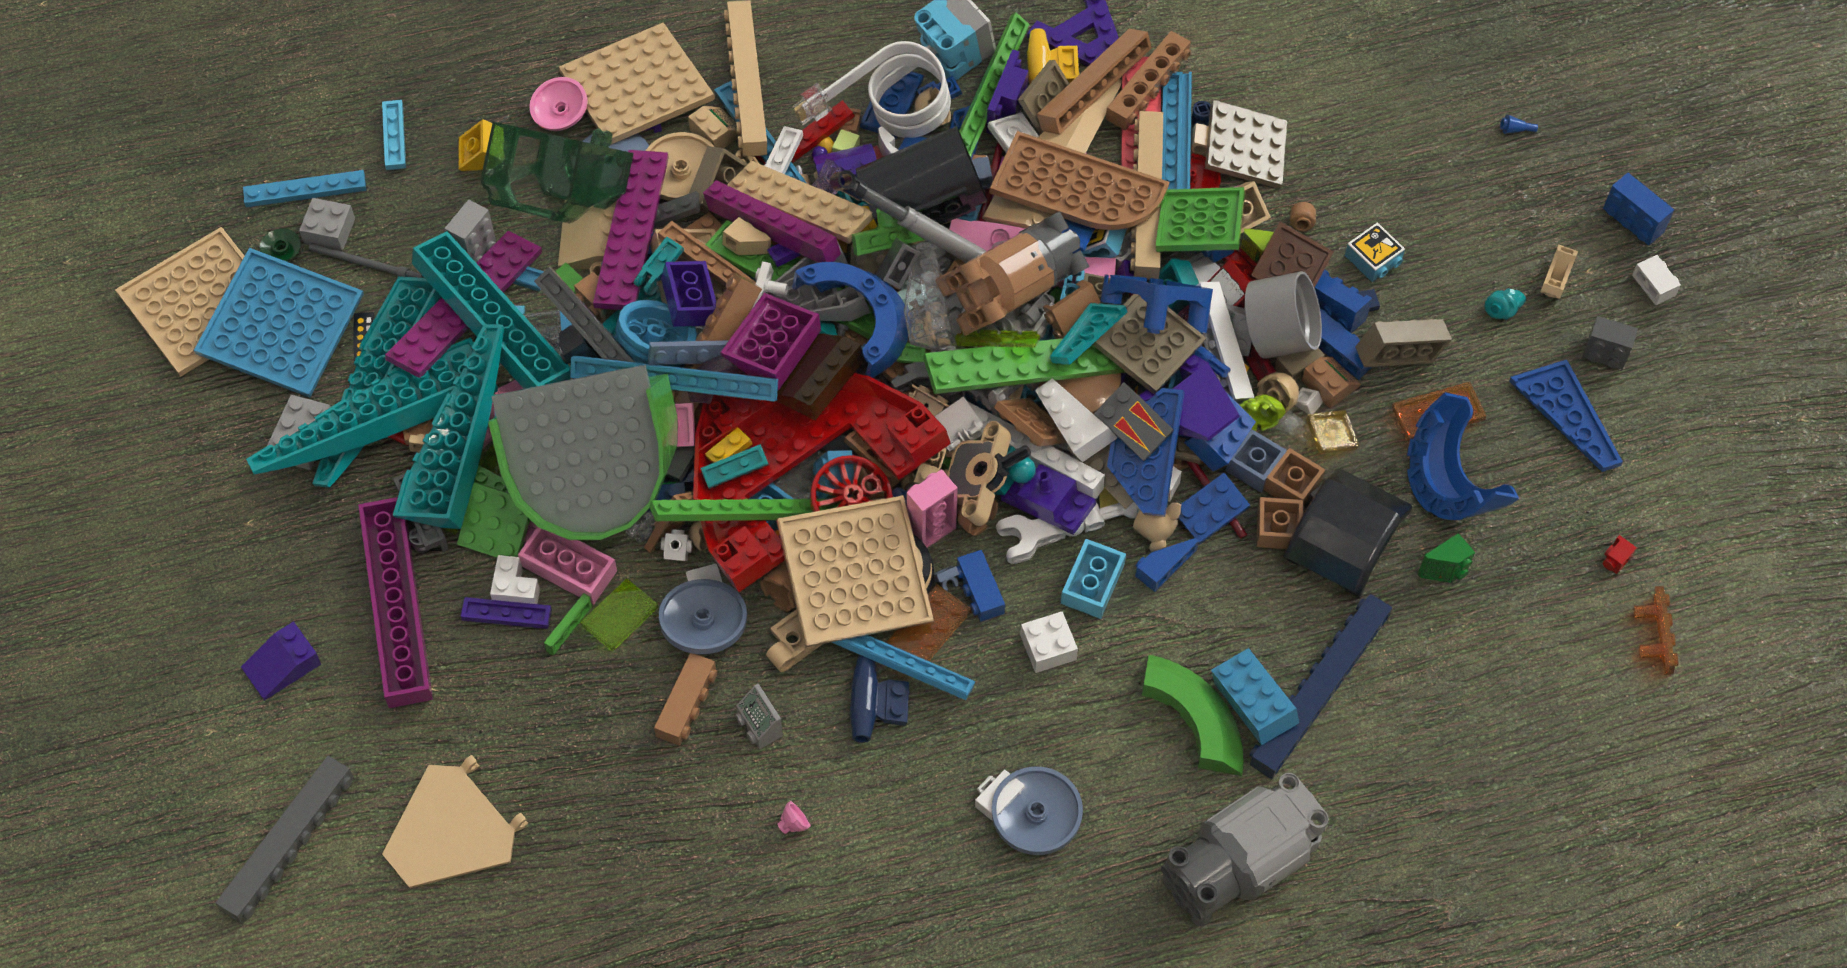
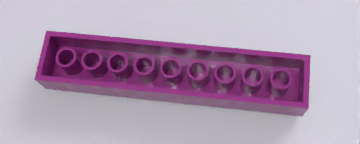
M398 497L358 504L384 698L389 708L433 700L412 549L409 540L408 522L405 519L393 516Z

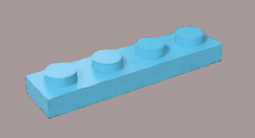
M402 100L383 101L386 170L406 168Z

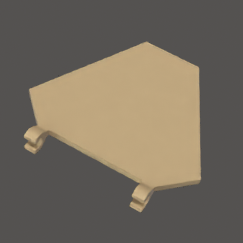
M472 755L467 757L460 767L428 765L382 853L409 888L511 863L515 832L522 830L528 825L527 819L522 813H519L510 824L506 822L467 776L468 773L479 768L477 760Z

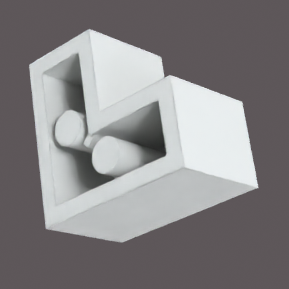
M498 555L490 592L492 600L538 604L540 594L538 580L536 578L521 577L523 568L520 557Z

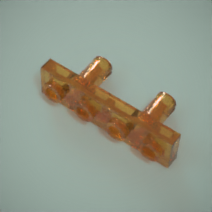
M1655 586L1653 605H1635L1634 618H1655L1657 620L1660 642L1659 644L1639 645L1640 659L1660 657L1663 661L1664 675L1674 674L1675 666H1678V654L1673 653V646L1676 644L1675 634L1670 633V626H1673L1672 614L1667 612V607H1670L1669 594H1665L1664 586Z

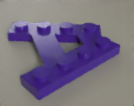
M1084 0L1085 10L1055 28L1037 20L1027 33V38L1029 39L1031 30L1037 28L1045 30L1051 50L1058 46H1077L1078 63L1086 67L1094 62L1119 37L1106 0ZM1092 27L1097 37L1088 44L1075 39Z

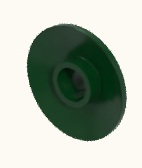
M284 228L270 231L260 242V252L286 262L294 259L301 249L299 236L294 231Z

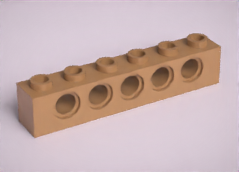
M1170 31L1109 104L1106 111V120L1123 130H1126L1130 124L1134 125L1139 111L1147 109L1149 101L1157 97L1160 88L1167 85L1173 73H1177L1182 61H1186L1191 54V41Z

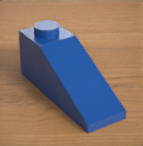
M1194 538L1151 552L1146 558L1142 557L1136 564L1135 577L1156 592L1197 551L1199 540Z

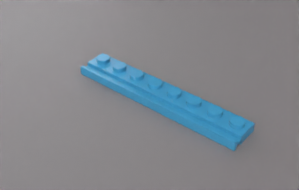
M1192 71L1189 74H1183V72L1173 73L1167 85L1163 86L1162 179L1170 182L1168 190L1190 189Z

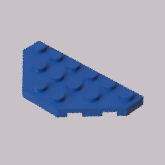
M1162 388L1146 403L1174 431L1145 461L1140 459L1117 438L1110 444L1107 467L1144 515L1165 517L1185 392L1184 390Z

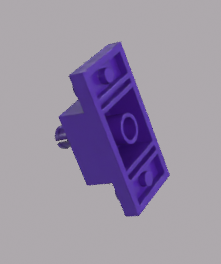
M1013 49L987 109V126L991 121L1020 113L1022 106L1018 99L1028 87L1029 70L1021 68L1022 60H1019L1020 51ZM986 126V133L992 134Z
M1042 464L1038 465L1034 477L1029 482L1017 483L1014 481L1007 493L1001 495L1002 501L1072 535L1075 534L1096 505L1095 498L1077 490L1076 480Z

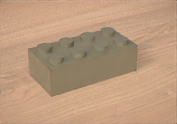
M1443 319L1378 321L1371 325V328L1361 338L1355 348L1364 367L1433 363L1451 342L1452 338Z

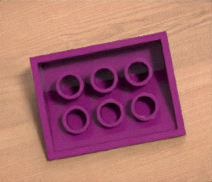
M763 293L720 353L749 376L778 379L779 390L820 333L819 314Z

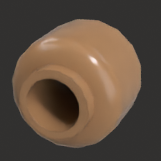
M1308 202L1294 204L1290 210V224L1292 228L1301 232L1311 230L1316 223L1315 207Z

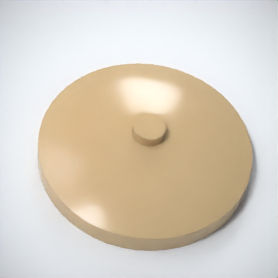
M677 132L662 136L650 144L646 151L668 152L669 156L660 196L661 199L670 201L689 194L707 146L715 147L710 141L697 134Z

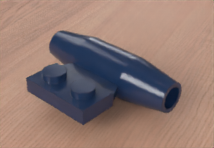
M862 655L857 657L851 682L850 721L853 740L865 743L871 740L876 718L887 724L906 726L908 720L909 682L887 679L878 683L875 661Z

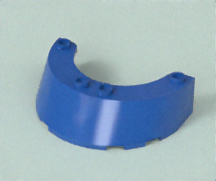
M838 262L814 263L795 271L792 284L793 290L806 284L815 285L822 293L832 288L845 287L847 285L860 292L870 303L875 316V329L870 340L862 350V355L869 364L867 376L874 378L897 361L907 343L910 325L905 304L890 284L871 272Z
M1446 392L1420 417L1416 424L1418 428L1414 439H1410L1407 456H1410V469H1407L1413 494L1426 511L1447 520L1466 519L1513 504L1519 499L1513 486L1503 484L1493 489H1482L1474 485L1465 475L1460 461V443L1465 427L1472 418L1473 408L1468 397Z

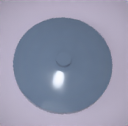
M697 579L682 583L665 596L659 608V625L666 640L674 647L692 654H712L730 647L741 637L747 623V609L741 595L731 586L717 580Z
M1027 767L1013 772L1000 783L992 801V820L997 833L1009 846L1026 854L1045 855L1064 848L1076 836L1082 821L1083 805L1077 788L1066 776L1046 767ZM1015 778L1025 785V788L1002 813L997 815L996 806L1001 791L1010 781Z

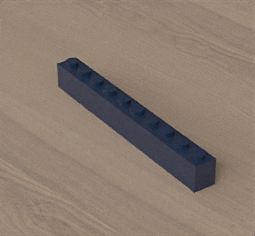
M1369 594L1366 600L1363 598L1360 600L1356 607L1358 611L1354 616L1352 614L1349 615L1344 623L1346 627L1343 632L1339 630L1333 638L1335 643L1332 647L1327 646L1321 655L1323 659L1320 663L1316 662L1309 672L1311 674L1309 679L1306 680L1304 678L1298 686V694L1296 696L1292 695L1289 698L1297 709L1299 724L1259 746L1256 744L1250 753L1252 757L1250 766L1270 779L1275 777L1389 618L1393 607L1372 594Z

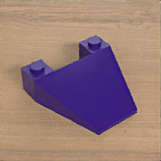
M1193 355L1179 368L1183 381L1173 388L1184 390L1185 392L1178 434L1209 441L1240 416L1209 363ZM1146 390L1139 396L1147 402L1155 395Z

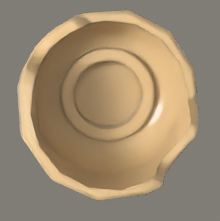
M695 521L690 527L689 538L698 550L704 551L708 549L701 522Z

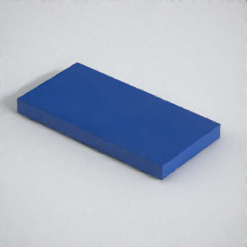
M911 71L884 92L879 105L891 113L908 114L918 93L917 89L922 84L923 75ZM870 100L860 122V128L878 133V128L881 125L876 119Z

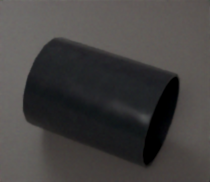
M957 126L856 168L858 179L867 183L868 188L904 208L907 206L913 208L939 224H944L976 210L975 206L987 202L985 192ZM867 203L878 225L877 208Z

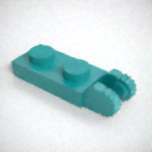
M666 237L642 266V270L636 276L633 283L636 286H640L646 280L647 275H650L651 278L644 287V291L650 293L656 287L657 282L661 280L665 262H675L683 253L684 248L669 237Z

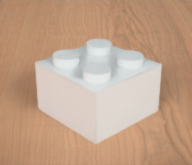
M1063 612L1021 624L1020 636L1035 673L1077 660L1078 648Z

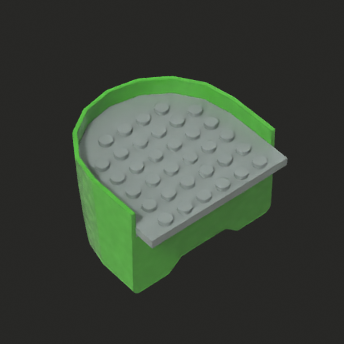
M646 364L492 396L496 417L488 421L501 476L514 504L537 527L568 540H602L631 528L650 508L651 500H656L678 445L677 412L668 374L649 377Z

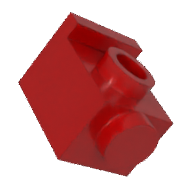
M1619 535L1614 544L1604 553L1606 559L1603 561V566L1618 574L1632 558L1637 547Z

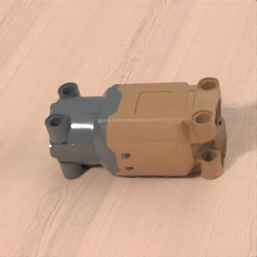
M1060 211L1037 224L1020 231L1018 235L935 279L943 297L946 295L948 297L956 292L959 302L965 309L963 313L957 315L958 318L956 319L964 336L1000 320L1009 312L1054 287L1061 280L1089 267L1081 250L1072 253L1080 248V238L1071 229L1062 233V231L1069 227Z

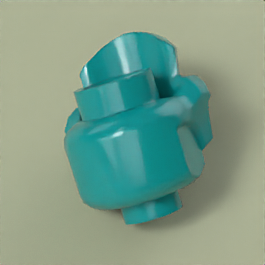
M1510 288L1504 291L1497 290L1491 293L1485 300V311L1492 318L1507 320L1516 315L1518 309L1524 305L1526 296L1521 291Z

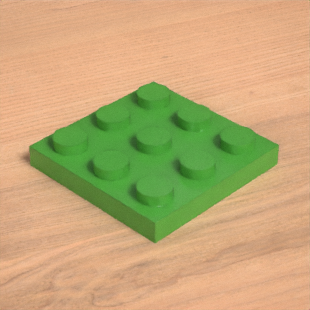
M475 482L473 483L457 545L497 558L498 555L518 557V553L524 544L530 519L514 504L509 492Z

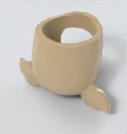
M1171 503L1166 509L1165 517L1144 515L1139 510L1134 520L1133 528L1140 535L1151 541L1149 547L1151 552L1166 548V540L1171 537L1178 525L1177 519L1180 516L1181 504Z

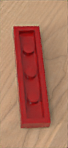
M843 100L802 130L803 137L791 160L792 163L855 117Z

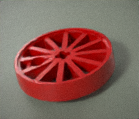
M853 455L841 456L827 462L815 475L810 488V506L812 512L820 511V507L837 503L840 504L836 508L870 502L873 500H869L866 497H873L880 493H884V499L892 498V489L885 473L872 461ZM845 464L856 465L852 482L848 478ZM838 465L843 483L829 471L830 468ZM862 466L872 472V474L865 476L858 486V477ZM824 475L837 489L818 484L820 477ZM866 482L873 483L874 491H868L864 484ZM816 491L835 496V498L816 501ZM848 494H850V495L854 494V495H855V498H854V499H853V498H848L847 495H848Z

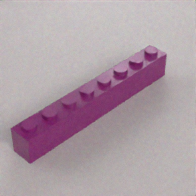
M716 180L703 192L710 211L733 222L739 217L749 222L759 231L766 233L772 241L818 263L834 262L841 255L836 236Z

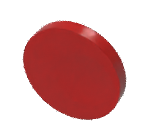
M1191 154L1190 189L1220 188L1221 175L1219 172L1205 169V156Z

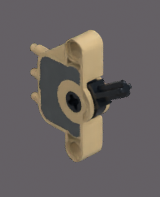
M991 421L985 426L981 440L963 441L958 444L955 450L946 451L945 453L946 457H951L952 459L949 469L943 471L958 487L957 504L962 505V515L976 526H982L988 521L995 498L994 492L999 490L1005 483L1009 474L1008 468L1031 455L1027 445L1007 455L1011 433L997 421Z

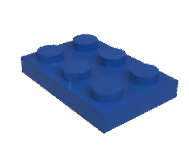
M1223 473L1181 504V512L1178 519L1192 537L1199 540L1198 544L1200 545L1249 509L1250 504L1228 476Z

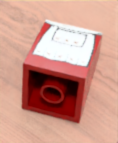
M1229 259L1207 282L1220 283L1226 304L1244 308L1247 285L1255 279L1250 277L1253 270L1248 264Z

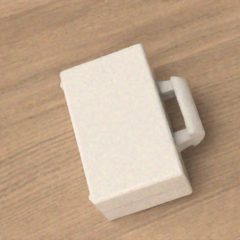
M1003 770L996 779L993 776H988L977 788L980 795L975 800V807L990 820H992V801L995 791L1000 783L1010 775L1006 770ZM1015 778L1010 781L1001 791L997 800V815L1002 813L1025 788V785Z

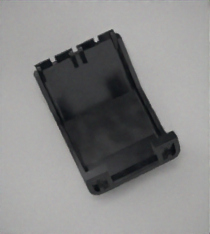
M1339 468L1324 480L1295 528L1283 558L1301 568L1305 567L1340 585L1341 589L1361 599L1375 565L1399 524L1410 514L1412 505Z

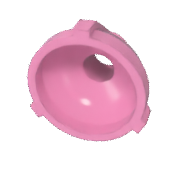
M792 801L786 804L781 821L778 823V827L784 834H787L789 831H805L811 827L804 813Z

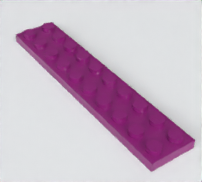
M628 150L593 301L594 308L622 310L624 306L638 300L641 285L636 286L633 282L642 270V266L646 263L669 159L668 152Z
M507 231L476 263L504 293L542 253V247ZM441 298L385 354V359L421 378L469 327L446 301Z

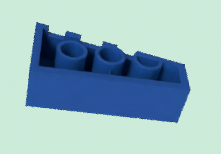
M1324 269L1314 288L1319 307L1352 333L1366 321L1372 298L1368 295L1365 297L1358 294L1359 290L1353 286L1351 288L1346 287L1343 284V280L1338 277L1331 278L1328 271Z

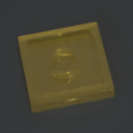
M1346 410L1307 415L1306 420L1319 454L1354 450L1359 447Z

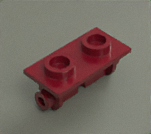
M1254 345L1251 346L1249 356L1244 357L1258 382H1260L1265 376L1276 371L1269 358H1262Z

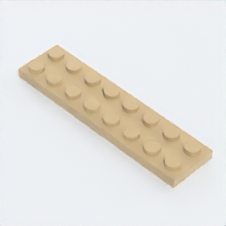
M751 161L727 184L740 192L832 234L837 239L846 243L852 241L851 234L861 232L874 219L872 212L867 208L754 161Z

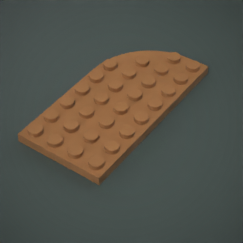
M1017 131L994 178L989 193L1052 215L1060 211L1064 219L1095 229L1119 230L1136 226L1149 219L1160 207L1170 182Z

